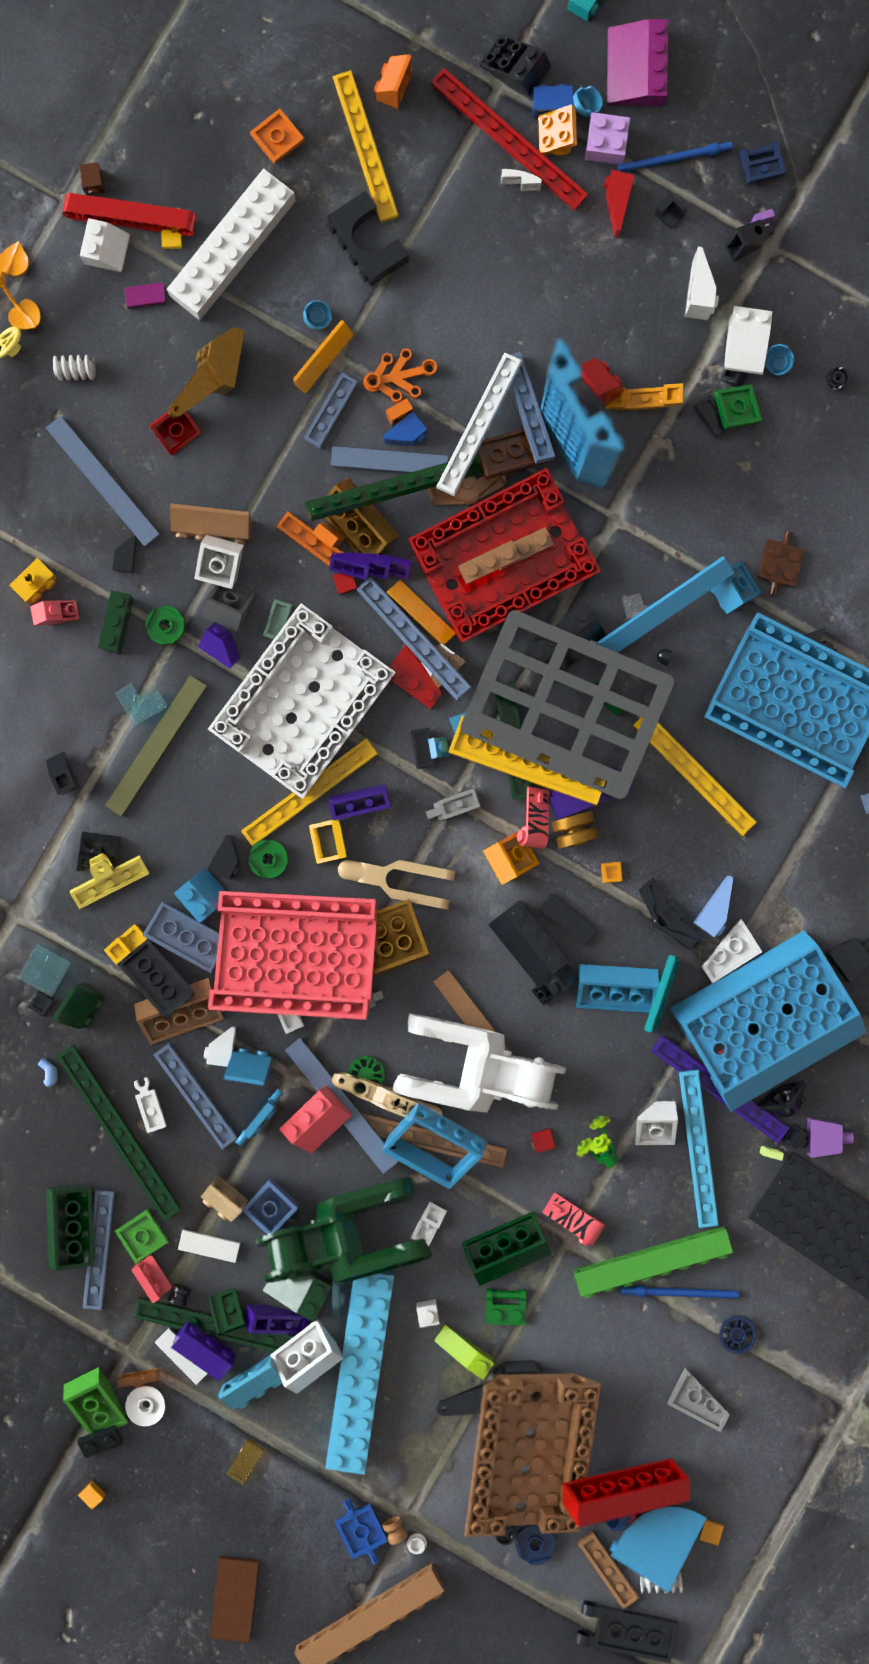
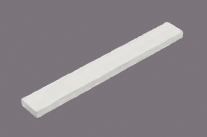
M504 353L437 484V489L452 496L456 495L522 365L521 359Z

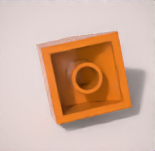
M411 55L391 56L388 63H384L381 71L383 76L381 81H377L374 88L378 102L396 109L399 108L412 75Z

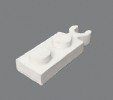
M145 1077V1086H140L138 1080L134 1081V1086L140 1091V1094L135 1097L147 1133L167 1127V1123L156 1090H149L150 1080L148 1077Z

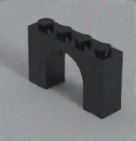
M364 191L327 216V228L332 235L336 234L339 239L337 242L343 251L346 250L348 252V259L351 264L359 268L361 279L372 286L409 262V254L399 239H396L377 252H366L356 246L353 241L355 230L377 214V206L368 193Z

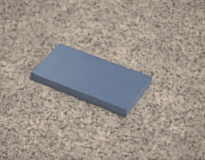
M161 902L142 936L212 974L217 962L219 933L170 905Z

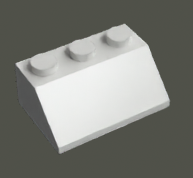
M319 1320L314 1321L271 1354L284 1387L295 1393H299L344 1359L336 1341Z

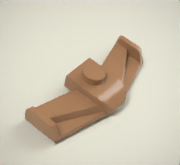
M505 475L487 480L484 476L477 480L475 476L463 479L455 496L437 489V486L429 488L428 492L432 505L468 506L476 504L479 500L505 487L507 482Z

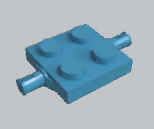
M277 1088L274 1094L268 1098V1103L248 1128L242 1131V1134L235 1141L239 1146L242 1147L244 1142L252 1135L256 1137L265 1125L262 1123L264 1119L269 1121L277 1110L275 1105L284 1094L281 1090Z

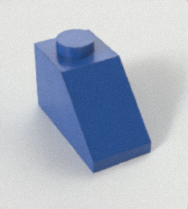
M412 411L382 436L383 442L385 444L414 446L416 443L419 445L427 438V428Z

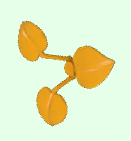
M16 242L0 254V288H3L15 306L8 314L10 324L13 327H18L20 330L35 329L41 320L38 306L29 299L22 300L18 305L5 286V277L9 274L13 277H18L24 274L29 266L28 257L21 243Z

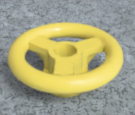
M10 327L0 334V346H2L0 358L7 355L13 357L20 351L21 345L18 342L21 337V330L18 327Z

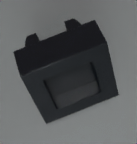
M792 1124L782 1141L795 1150L799 1146L805 1149L809 1144L804 1139L807 1133Z

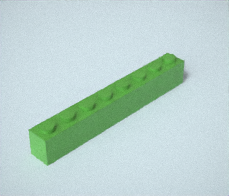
M724 1226L580 1267L574 1269L573 1273L580 1296L590 1298L595 1296L596 1292H611L620 1285L628 1287L637 1280L648 1281L658 1274L665 1276L671 1274L672 1270L675 1269L686 1270L692 1264L698 1263L703 1265L709 1263V1259L716 1257L717 1259H724L733 1251L727 1230Z

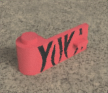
M527 787L526 826L518 831L517 841H519L521 846L544 849L547 846L549 837V790Z
M555 1192L542 1212L578 1236V1241L587 1247L589 1244H595L606 1226L602 1221L585 1213Z

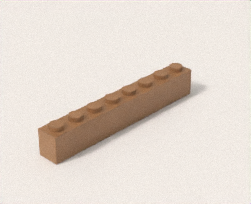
M431 1563L296 1645L295 1655L300 1664H326L329 1661L334 1662L340 1657V1654L345 1651L350 1652L354 1650L357 1644L363 1640L365 1642L369 1641L378 1631L387 1630L392 1625L391 1623L396 1620L401 1621L405 1619L409 1612L414 1609L419 1610L423 1608L426 1602L431 1599H438L443 1594L442 1592H444V1583Z

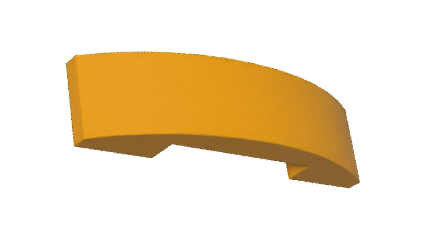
M666 384L663 387L628 390L624 387V391L606 409L646 410L681 405L684 401V384Z

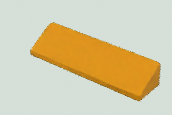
M343 320L338 323L293 378L294 385L303 393L308 392L353 337V332Z
M401 580L387 591V595L439 644L441 643L445 646L456 634Z

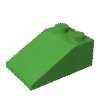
M99 1367L64 1384L63 1401L88 1434L112 1425L119 1428L128 1423V1418L109 1380Z

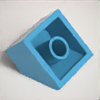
M743 561L732 565L731 568L734 574L711 589V592L715 594L720 607L726 614L762 594Z
M205 868L174 894L199 923H203L218 910L219 891L226 890L211 872Z

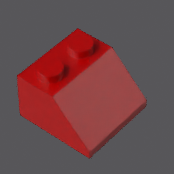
M594 358L580 364L583 371L581 379L606 407L624 391L621 387L623 382L616 374L612 376L608 372L610 368L603 360L599 362Z

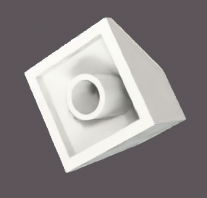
M675 1101L655 1102L638 1116L635 1145H675L678 1122Z

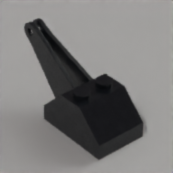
M534 1360L506 1361L503 1365L499 1364L494 1369L493 1378L497 1375L544 1373L542 1367ZM489 1381L440 1400L437 1404L438 1414L441 1416L480 1414L484 1385Z

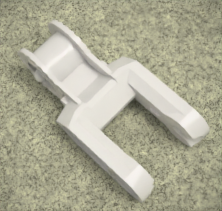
M409 1013L408 1032L469 1046L460 1087L400 1073L393 1084V1092L469 1111L486 1113L494 1099L501 1100L502 1097L517 1101L518 1103H524L529 1108L538 1106L546 1109H558L559 1104L550 1099L556 1073L565 1074V1067L551 1064L550 1062L547 1063L541 1057L531 1059L511 1056L512 1051L505 1050L504 1034L430 1016Z

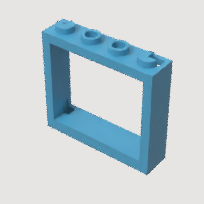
M418 1103L387 1136L382 1152L450 1189L483 1157L487 1141L423 1104ZM414 1122H417L467 1150L468 1153L454 1167H451L400 1137Z

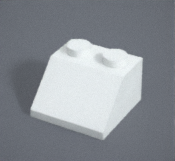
M88 218L80 252L83 263L122 272L130 234L107 222Z

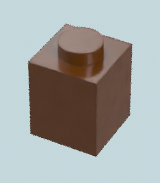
M99 163L79 165L81 184L85 195L98 196L100 193H105L102 170Z

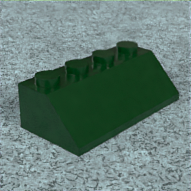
M57 1186L46 1188L49 1267L54 1271L94 1266L92 1187Z
M534 1211L462 1242L473 1275L479 1286L552 1255Z

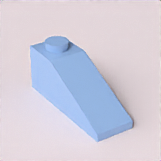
M726 876L693 922V924L711 937L720 936L726 928L724 924L727 920L733 877Z

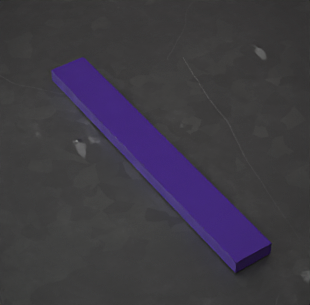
M662 1035L651 1049V1052L677 1071L698 1069L701 1088L726 1105L712 1082L707 1068ZM752 1100L733 1110L778 1144L790 1129L766 1110H761Z

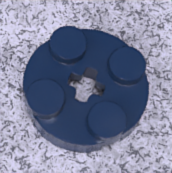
M525 1525L518 1530L516 1550L522 1560L524 1559L531 1565H541L551 1558L550 1556L556 1547L553 1533L542 1534L538 1525ZM534 1539L541 1542L538 1544V1548H535L534 1545L530 1546Z

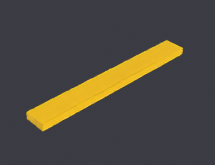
M352 71L335 75L333 80L373 202L377 206L379 221L383 223L399 218Z
M640 718L633 725L637 730H639L643 718ZM658 722L650 743L741 836H744L757 822Z
M366 738L325 768L303 799L293 792L241 832L253 847L378 755V753Z

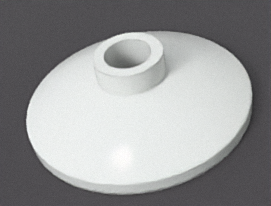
M140 1386L129 1394L125 1405L126 1413L133 1423L139 1426H151L157 1423L164 1414V1397L154 1387ZM148 1401L150 1403V1406L145 1407L143 1405V1402Z

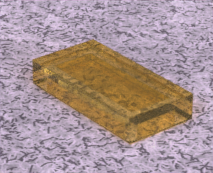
M247 1438L226 1475L243 1485L263 1453L264 1448Z

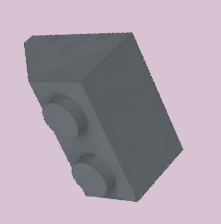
M215 585L206 598L201 617L238 632L246 619L256 594L237 585H234L232 589Z

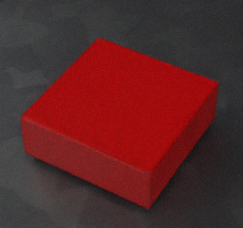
M342 573L333 575L338 595L357 589L353 576Z
M550 1128L531 1133L536 1153L555 1148Z

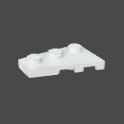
M742 919L738 920L701 966L711 983L716 982L762 953Z

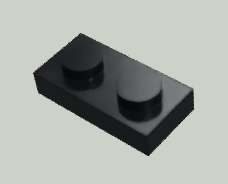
M112 1425L78 1438L77 1444L84 1457L88 1458L122 1445V1437L116 1426Z

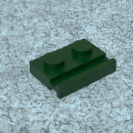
M236 1288L218 1293L213 1297H208L218 1336L246 1327Z

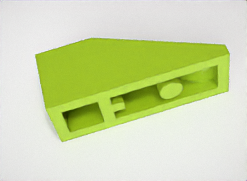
M447 1324L443 1326L434 1339L452 1357L482 1380L485 1379L495 1364L494 1357Z

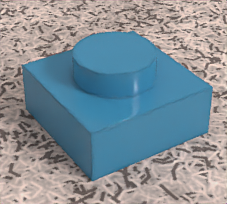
M447 737L428 739L431 759L450 756Z

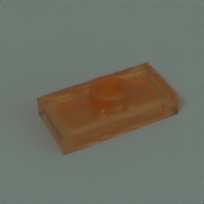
M155 1368L122 1374L116 1381L117 1387L133 1385L136 1388L144 1386L147 1382L157 1381L160 1376L159 1369Z

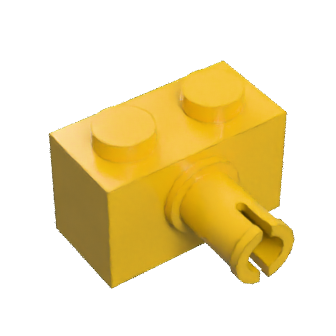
M37 558L10 586L30 605L39 601L42 597L41 594L46 589L49 590L55 585L57 577Z

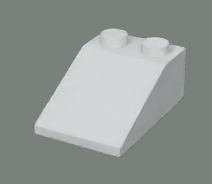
M698 247L692 261L685 317L708 320L710 315L714 314L715 308H717L719 296L716 295V285L703 248Z
M739 306L733 307L729 318L724 363L725 370L763 374L771 330L772 311Z

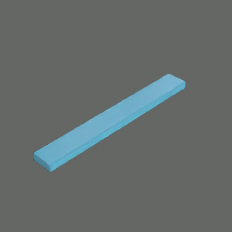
M699 1070L679 1071L699 1228L719 1226Z

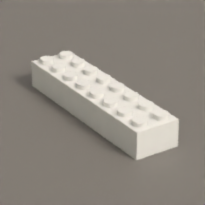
M263 168L167 288L169 296L197 319L201 320L296 202L294 192Z

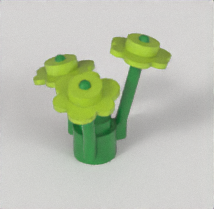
M598 1116L593 1120L589 1127L593 1130L600 1128L603 1134L600 1137H595L593 1141L590 1137L581 1141L576 1154L579 1157H583L584 1154L589 1153L599 1164L604 1163L606 1167L610 1168L617 1164L619 1157L616 1155V1149L612 1145L605 1129L607 1123L611 1121L608 1116Z

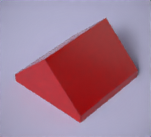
M187 411L177 418L171 417L167 412L149 425L171 456L202 433Z

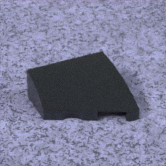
M82 831L76 871L81 872L83 868L90 867V859L102 853L109 858L111 863L118 861L121 837Z

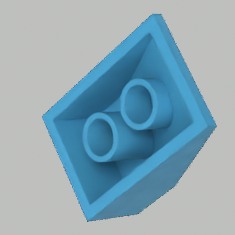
M243 1047L233 1050L224 1079L264 1086L270 1078L273 1056H270L269 1052L257 1050V1053L249 1052L250 1049Z

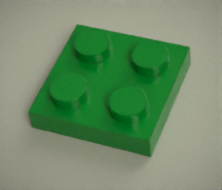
M752 384L717 390L714 393L724 430L759 424L762 421Z

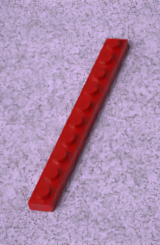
M445 68L431 81L432 87L530 173L539 177L541 182L571 209L575 211L587 198L588 194Z

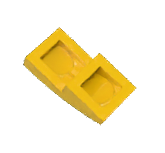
M136 923L123 935L114 940L104 951L117 965L148 938L142 936L144 931Z

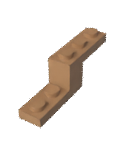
M546 527L515 542L509 541L459 565L458 568L467 585L498 569L501 571L554 544Z

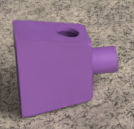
M807 1117V1141L809 1142L807 1155L810 1157L840 1154L843 1152V1144H853V1132H843V1125L837 1122Z

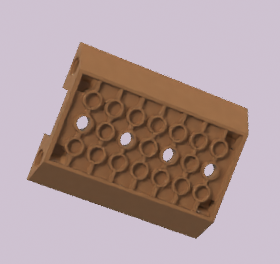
M574 1373L497 1375L484 1385L465 1530L466 1537L505 1535L506 1526L538 1525L542 1534L580 1532L581 1527L577 1526L563 1506L562 1483L588 1477L601 1388L599 1382ZM539 1391V1395L536 1398H530L533 1392ZM534 1428V1432L531 1435H525L526 1431ZM525 1465H529L527 1471H520ZM519 1502H524L521 1508H515Z

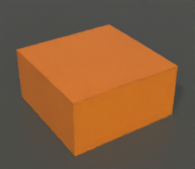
M406 398L387 409L386 417L391 426L394 427L410 414L413 408Z
M319 523L313 531V534L330 548L339 547L345 539L342 534L328 523Z

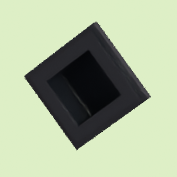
M724 369L720 380L734 387L743 386L749 373Z

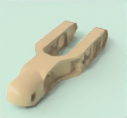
M351 860L342 861L338 866V873L343 879L380 886L391 899L401 901L410 899L411 903L449 909L450 900L389 888L386 883V875L389 871L396 869L454 881L456 871L398 860L385 867Z
M334 1073L332 1083L337 1088L352 1093L356 1097L400 1116L406 1117L411 1111L410 1108L418 1103L443 1116L442 1110L438 1106L421 1099L395 1093L392 1091L393 1088L365 1078H358L348 1073ZM362 1082L365 1084L366 1090L358 1092L355 1089V1085ZM400 1099V1103L394 1105V1101ZM406 1102H408L407 1110L403 1108L404 1106H406Z

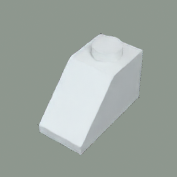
M232 1026L211 1042L209 1047H205L204 1059H207L206 1064L228 1066L235 1046L237 1026Z

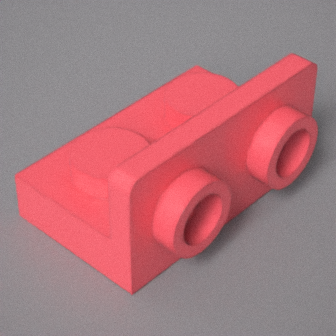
M153 1255L143 1259L132 1268V1272L152 1303L158 1301L164 1293L172 1289L171 1283Z

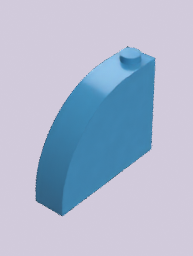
M663 1507L649 1511L639 1516L626 1528L619 1541L614 1540L610 1551H612L611 1557L663 1591L669 1592L707 1518L697 1512L681 1507Z

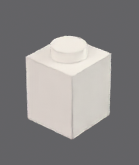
M436 1299L417 1302L420 1328L439 1325Z

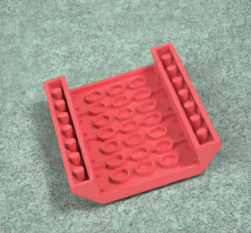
M219 891L218 911L221 912L214 990H210L208 1010L367 1020L372 999L377 935L376 899Z

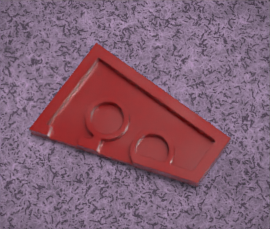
M405 645L389 666V668L396 672L390 681L431 710L442 695V692L435 685L414 653Z

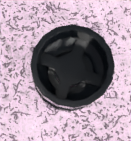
M506 1526L505 1535L495 1536L499 1544L509 1545L514 1541V1526Z

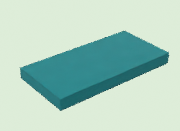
M672 955L668 957L644 1029L645 1031L656 1033L679 967L680 958Z

